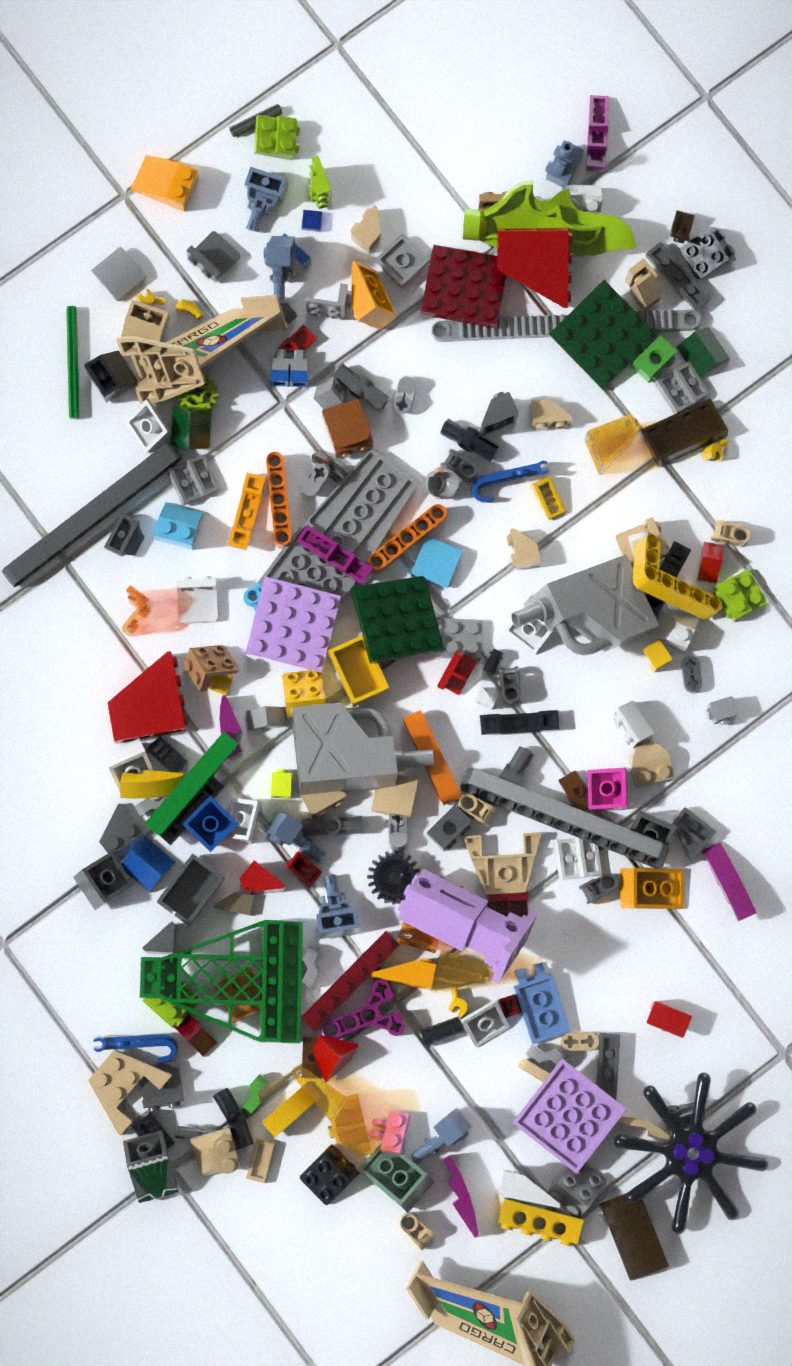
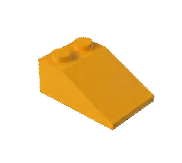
M146 155L133 182L131 191L184 212L199 179L198 170L179 162Z
M356 261L352 262L351 306L354 310V317L358 322L381 330L397 318L396 312L377 271Z
M620 868V908L684 909V869Z
M421 958L420 961L416 960L372 972L371 978L431 990L436 964H432L433 960Z

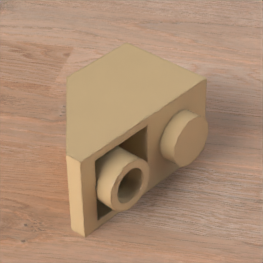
M375 204L371 209H366L362 215L363 219L361 222H356L350 230L351 240L368 253L381 239L378 207Z
M650 272L646 275L640 274L634 280L635 283L632 285L630 295L640 308L646 311L659 302L662 295Z
M551 399L531 400L530 415L532 428L546 430L548 427L556 426L557 429H564L571 425L572 417Z
M510 528L509 535H506L508 546H512L513 553L510 554L512 565L516 566V570L540 566L541 560L537 543L517 529Z
M335 791L300 795V798L311 817L316 816L319 818L328 813L326 809L332 806L337 808L344 804V799L347 796L345 792Z

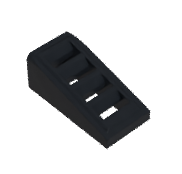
M160 735L146 749L169 772L179 773L189 763ZM162 743L163 746L155 753L153 750ZM168 748L169 751L161 758L159 755ZM173 753L175 756L166 763L165 760ZM177 758L180 760L174 768L170 767Z
M146 1110L134 1120L133 1125L141 1135H146V1131L155 1125L156 1128L150 1133L162 1130L164 1138L167 1139V1148L175 1144L174 1140L149 1110ZM148 1119L151 1120L144 1127L141 1126Z

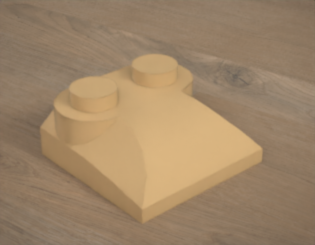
M230 1127L190 1139L201 1177L221 1172L230 1174L240 1167Z

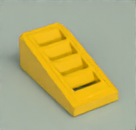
M550 476L530 484L548 520L566 512ZM547 484L548 487L540 491L539 487ZM551 492V495L543 498V494ZM554 498L555 502L546 505L547 501ZM558 505L559 509L552 512L549 511L550 508Z

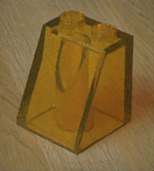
M632 414L587 431L584 441L599 475L603 474L635 441L640 426L636 418L633 419Z
M441 950L430 992L436 993L482 984L484 980H488L491 968L484 961Z

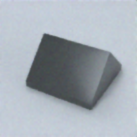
M639 811L630 830L663 842L668 846L677 826Z
M171 921L146 943L142 949L147 954L169 955L175 953L177 933L175 923Z

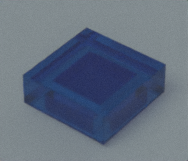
M303 210L301 230L321 232L322 211Z

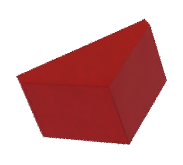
M703 542L697 580L717 583L723 561V545Z
M299 851L295 853L285 866L287 871L308 887H311L322 873L320 869Z

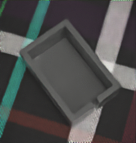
M192 853L156 902L171 914L175 911L174 916L190 927L226 878Z

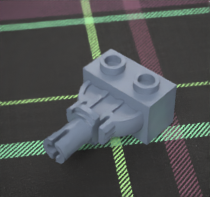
M565 140L561 146L557 145L553 153L555 156L553 162L549 161L545 168V172H547L546 180L561 187L562 185H568L583 157L584 149Z
M250 167L244 183L249 201L247 209L251 210L246 229L257 232L262 216L264 214L268 216L270 210L277 205L279 200H284L289 185L287 178Z
M271 236L269 242L266 243V247H264L263 257L267 259V265L272 266L273 274L270 275V280L273 282L274 295H277L279 300L285 299V282L288 280V275H285L286 266H291L295 257V236Z
M277 812L264 831L269 835L267 838L281 846L283 844L289 846L292 844L299 848L301 854H306L320 863L326 853L316 847L311 838L307 837L305 839L298 834L303 825L289 815Z
M331 874L332 884H330L329 875L324 876L328 903H326L325 895L321 896L322 905L319 909V914H316L319 939L359 933L357 909L352 908L345 898V893H341L342 901H340L336 875Z
M456 1107L433 1127L438 1134L432 1139L427 1137L424 1140V1144L414 1151L411 1157L416 1163H420L429 1155L438 1154V1147L444 1143L448 1147L452 1143L455 1146L458 1145L469 1135L467 1131L472 1126Z

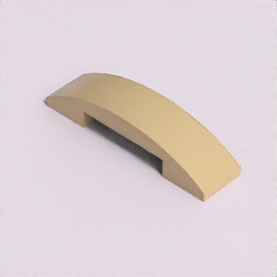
M621 1116L617 1121V1124L648 1128V1137L669 1140V1135L664 1130L647 1121Z

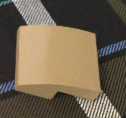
M397 775L395 786L376 788L371 812L385 815L394 814L410 818L419 778Z

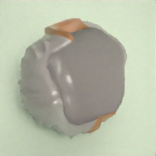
M437 467L434 471L428 473L424 486L426 491L436 499L451 498L458 492L462 479L450 468Z

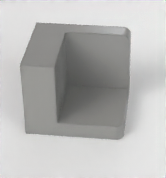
M334 377L316 387L313 399L322 409H327L343 403L346 389Z

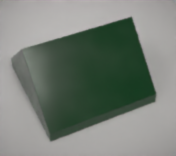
M709 327L693 332L676 347L685 362L690 361L699 377H702L730 359Z
M173 406L171 443L176 447L186 450L210 448L212 408Z

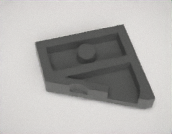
M120 803L117 805L99 840L107 853L112 851L114 855H117L143 835L142 831Z
M686 807L682 809L672 822L673 825L677 826V835L691 862L716 833L713 828Z

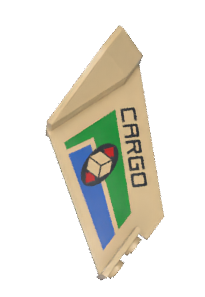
M278 296L241 297L240 300L243 308L230 309L165 343L136 336L117 337L116 341L121 355H131L140 380L134 389L140 405L146 399H149L152 404H158L204 385L206 380L201 368L255 332L287 330L288 326Z
M424 1261L419 1262L406 1287L408 1294L425 1320L431 1317L435 1325L524 1366H551L555 1357L569 1354L575 1342L566 1324L530 1291L526 1293L522 1303L434 1278Z

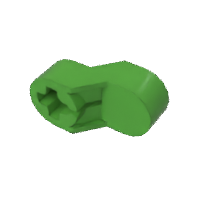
M261 1073L248 1086L251 1097L241 1107L249 1116L262 1103L259 1092L268 1083V1080Z

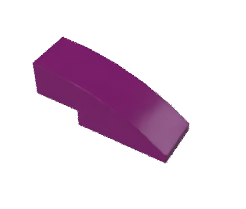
M223 695L221 697L219 715L220 733L225 732L239 743L236 736L242 734V730L226 695ZM240 745L228 758L229 761L243 755Z

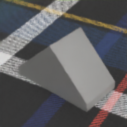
M263 706L246 711L248 731L288 727L286 707Z

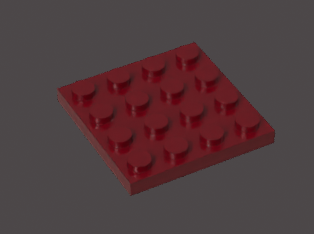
M433 244L420 315L497 329L506 274L497 269V256Z

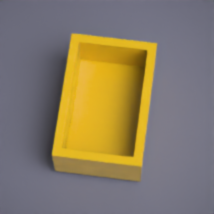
M362 635L328 650V655L352 707L389 691V686L379 664L369 663Z

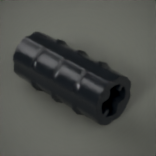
M457 1016L420 1030V1033L427 1047L463 1034L464 1031Z

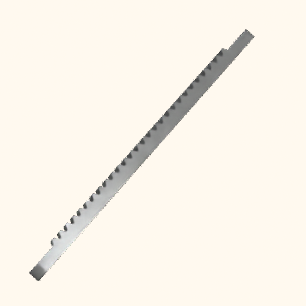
M695 310L637 311L640 317L655 332L693 331L701 323V316ZM567 315L499 317L497 329L451 320L437 321L432 326L431 335L437 342L550 337L548 334ZM694 316L696 323L689 325L686 322V317ZM436 328H445L446 334L438 336L435 332Z

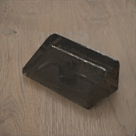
M322 450L312 454V462L315 465L324 463L330 467V478L337 484H340L349 474Z

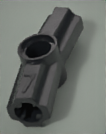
M449 418L444 422L440 431L441 435L456 442L463 450L474 452L491 462L499 448L496 444L482 437L478 430L469 426L466 428Z
M227 1087L212 1096L227 1120L237 1150L253 1145L254 1142L245 1115L229 1088ZM233 1112L240 1113V1123L233 1124L230 1121V1115Z

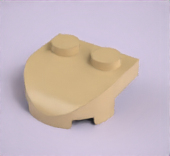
M646 741L638 744L629 757V765L632 769L636 787L675 778L670 755L664 747L656 742Z

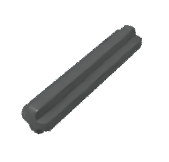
M275 104L230 126L229 131L233 137H236L256 127V117L258 114L277 117L282 114V108L279 104Z

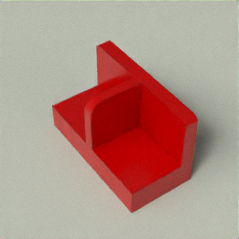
M456 650L436 687L442 690L446 688L460 695L477 664V660Z
M652 1001L651 1011L646 1023L661 1029L663 1032L684 1038L692 1016L660 1002Z

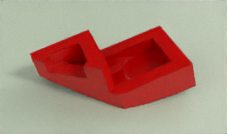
M303 324L277 349H284L286 352H294V350H304L305 352L318 338Z

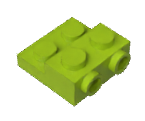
M258 114L256 117L254 154L291 160L299 151V143H296V136H299L300 125L297 124V119L280 115L275 118Z
M317 155L311 157V165H309L311 185H308V194L311 202H315L317 208L323 209L332 203V189L320 158Z
M749 569L734 577L732 576L713 588L715 590L713 592L714 596L718 597L724 606L723 612L728 619L731 618L732 622L768 603Z
M187 986L183 988L190 997L195 994ZM181 992V999H188V998ZM144 998L142 1000L171 1028L174 1025L178 1027L185 1020L183 1016L187 1012L159 999ZM191 1004L189 1007L195 1009L197 1004Z

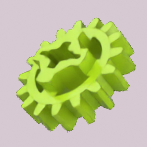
M207 374L205 376L206 386L202 385L180 394L177 397L178 401H182L180 406L211 408L210 405L216 406L217 403L214 399H219V394L215 392L219 390L218 386H214L215 380L209 381V375ZM195 391H199V397L196 396ZM207 397H210L209 400L204 404L205 399Z

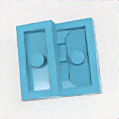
M427 535L411 574L424 576L426 580L448 588L463 550Z

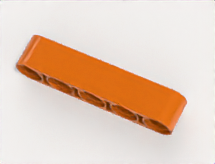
M274 451L267 455L266 466L274 542L278 548L283 549L292 541L284 459L281 453ZM275 458L280 460V464L272 466L270 461ZM278 477L282 479V483L274 485L272 480ZM280 496L284 498V502L276 504L274 499ZM282 515L286 517V521L278 523L276 518ZM283 534L287 535L289 539L282 543L278 541V537Z
M441 504L433 505L371 554L368 565L374 568V573L383 572L427 535L442 525L447 516L446 508ZM434 511H440L442 512L443 517L437 519L432 515V513ZM425 523L428 529L425 531L419 530L417 525ZM410 535L413 540L410 543H406L402 540V537ZM395 547L398 552L395 555H390L387 549ZM380 559L383 564L380 567H374L372 561Z
M419 710L403 717L404 725L416 750H433L434 765L424 767L443 806L461 798L462 796L422 711Z

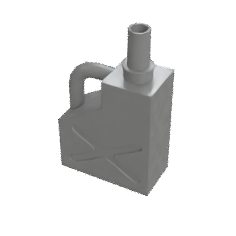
M626 554L547 583L532 596L534 599L533 605L511 614V620L515 627L540 620L545 623L548 631L557 629L566 647L575 654L583 656L599 651L606 652L643 638L659 626L644 592L636 588L633 583V568ZM568 624L587 638L590 643L578 642L574 638Z
M341 702L292 708V729L300 795L393 787L396 785L398 772H405L406 768L434 765L433 750L404 752L403 748L395 750L387 718L374 708L357 707L345 709ZM370 719L374 721L378 727L379 737L369 738L355 720Z

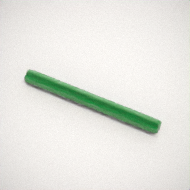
M72 305L66 307L68 410L70 419H79L77 307Z

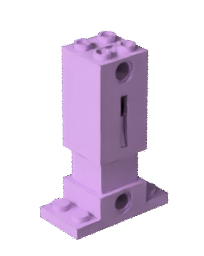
M423 869L420 875L416 874L412 883L407 885L404 891L406 898L401 901L398 907L400 911L399 920L460 951L467 947L485 956L484 963L492 966V971L495 972L492 981L498 984L525 946L538 915L537 912L531 910L527 916L523 915L522 918L511 912L506 917L486 907L488 904L487 900Z

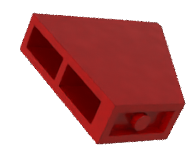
M498 228L497 269L559 306L568 308V303H571V291H568V283L572 282V273L568 272V264H572V253L568 252V245H572V233H569L567 228Z
M167 651L107 702L115 744L134 741L138 738L145 739L186 731L185 726L189 725L187 713L183 714L182 706H185L183 694L179 695L178 687H182L180 675L175 673L178 662L177 657L172 656L171 651Z

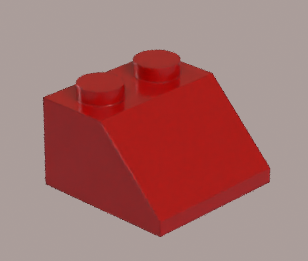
M255 860L239 878L240 888L249 895L251 892L259 895L284 892L286 889L285 884Z

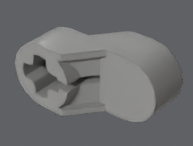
M410 375L402 376L397 384L393 407L400 414L407 413L412 404L415 380Z
M324 463L316 464L303 481L302 492L307 496L317 495L331 475L330 467Z
M168 796L160 801L146 798L138 803L135 809L139 816L142 817L153 810L156 811Z
M390 814L388 821L389 848L392 851L396 850L397 853L404 851L407 845V817Z
M309 945L302 960L307 967L302 984L312 988L319 974L314 962L320 949Z
M533 1044L525 1053L539 1064L549 1060L557 1065L562 1058L566 1061L568 1060L566 1056L556 1049L544 1052Z

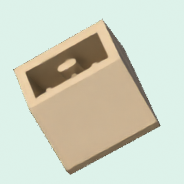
M132 299L125 317L121 337L136 336L162 342L170 321L169 312Z

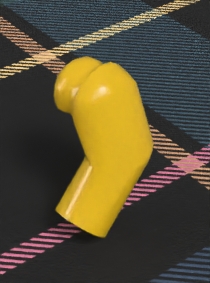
M181 299L175 305V309L179 313L185 310L190 311L196 321L204 316L194 301Z

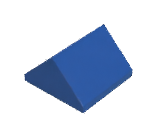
M211 795L182 823L209 852L239 824Z
M145 836L130 850L121 865L129 876L148 892H151L176 862Z

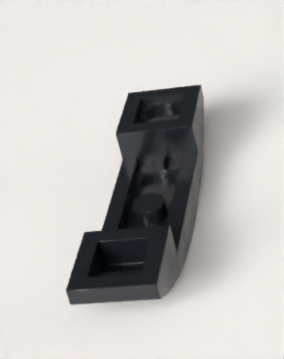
M674 541L659 570L677 578L691 549ZM646 593L645 596L656 617L664 601Z
M558 710L519 714L479 715L481 735H514L560 730Z
M213 777L191 806L184 810L164 837L161 838L171 846L187 830L182 823L210 795L215 799L225 786Z

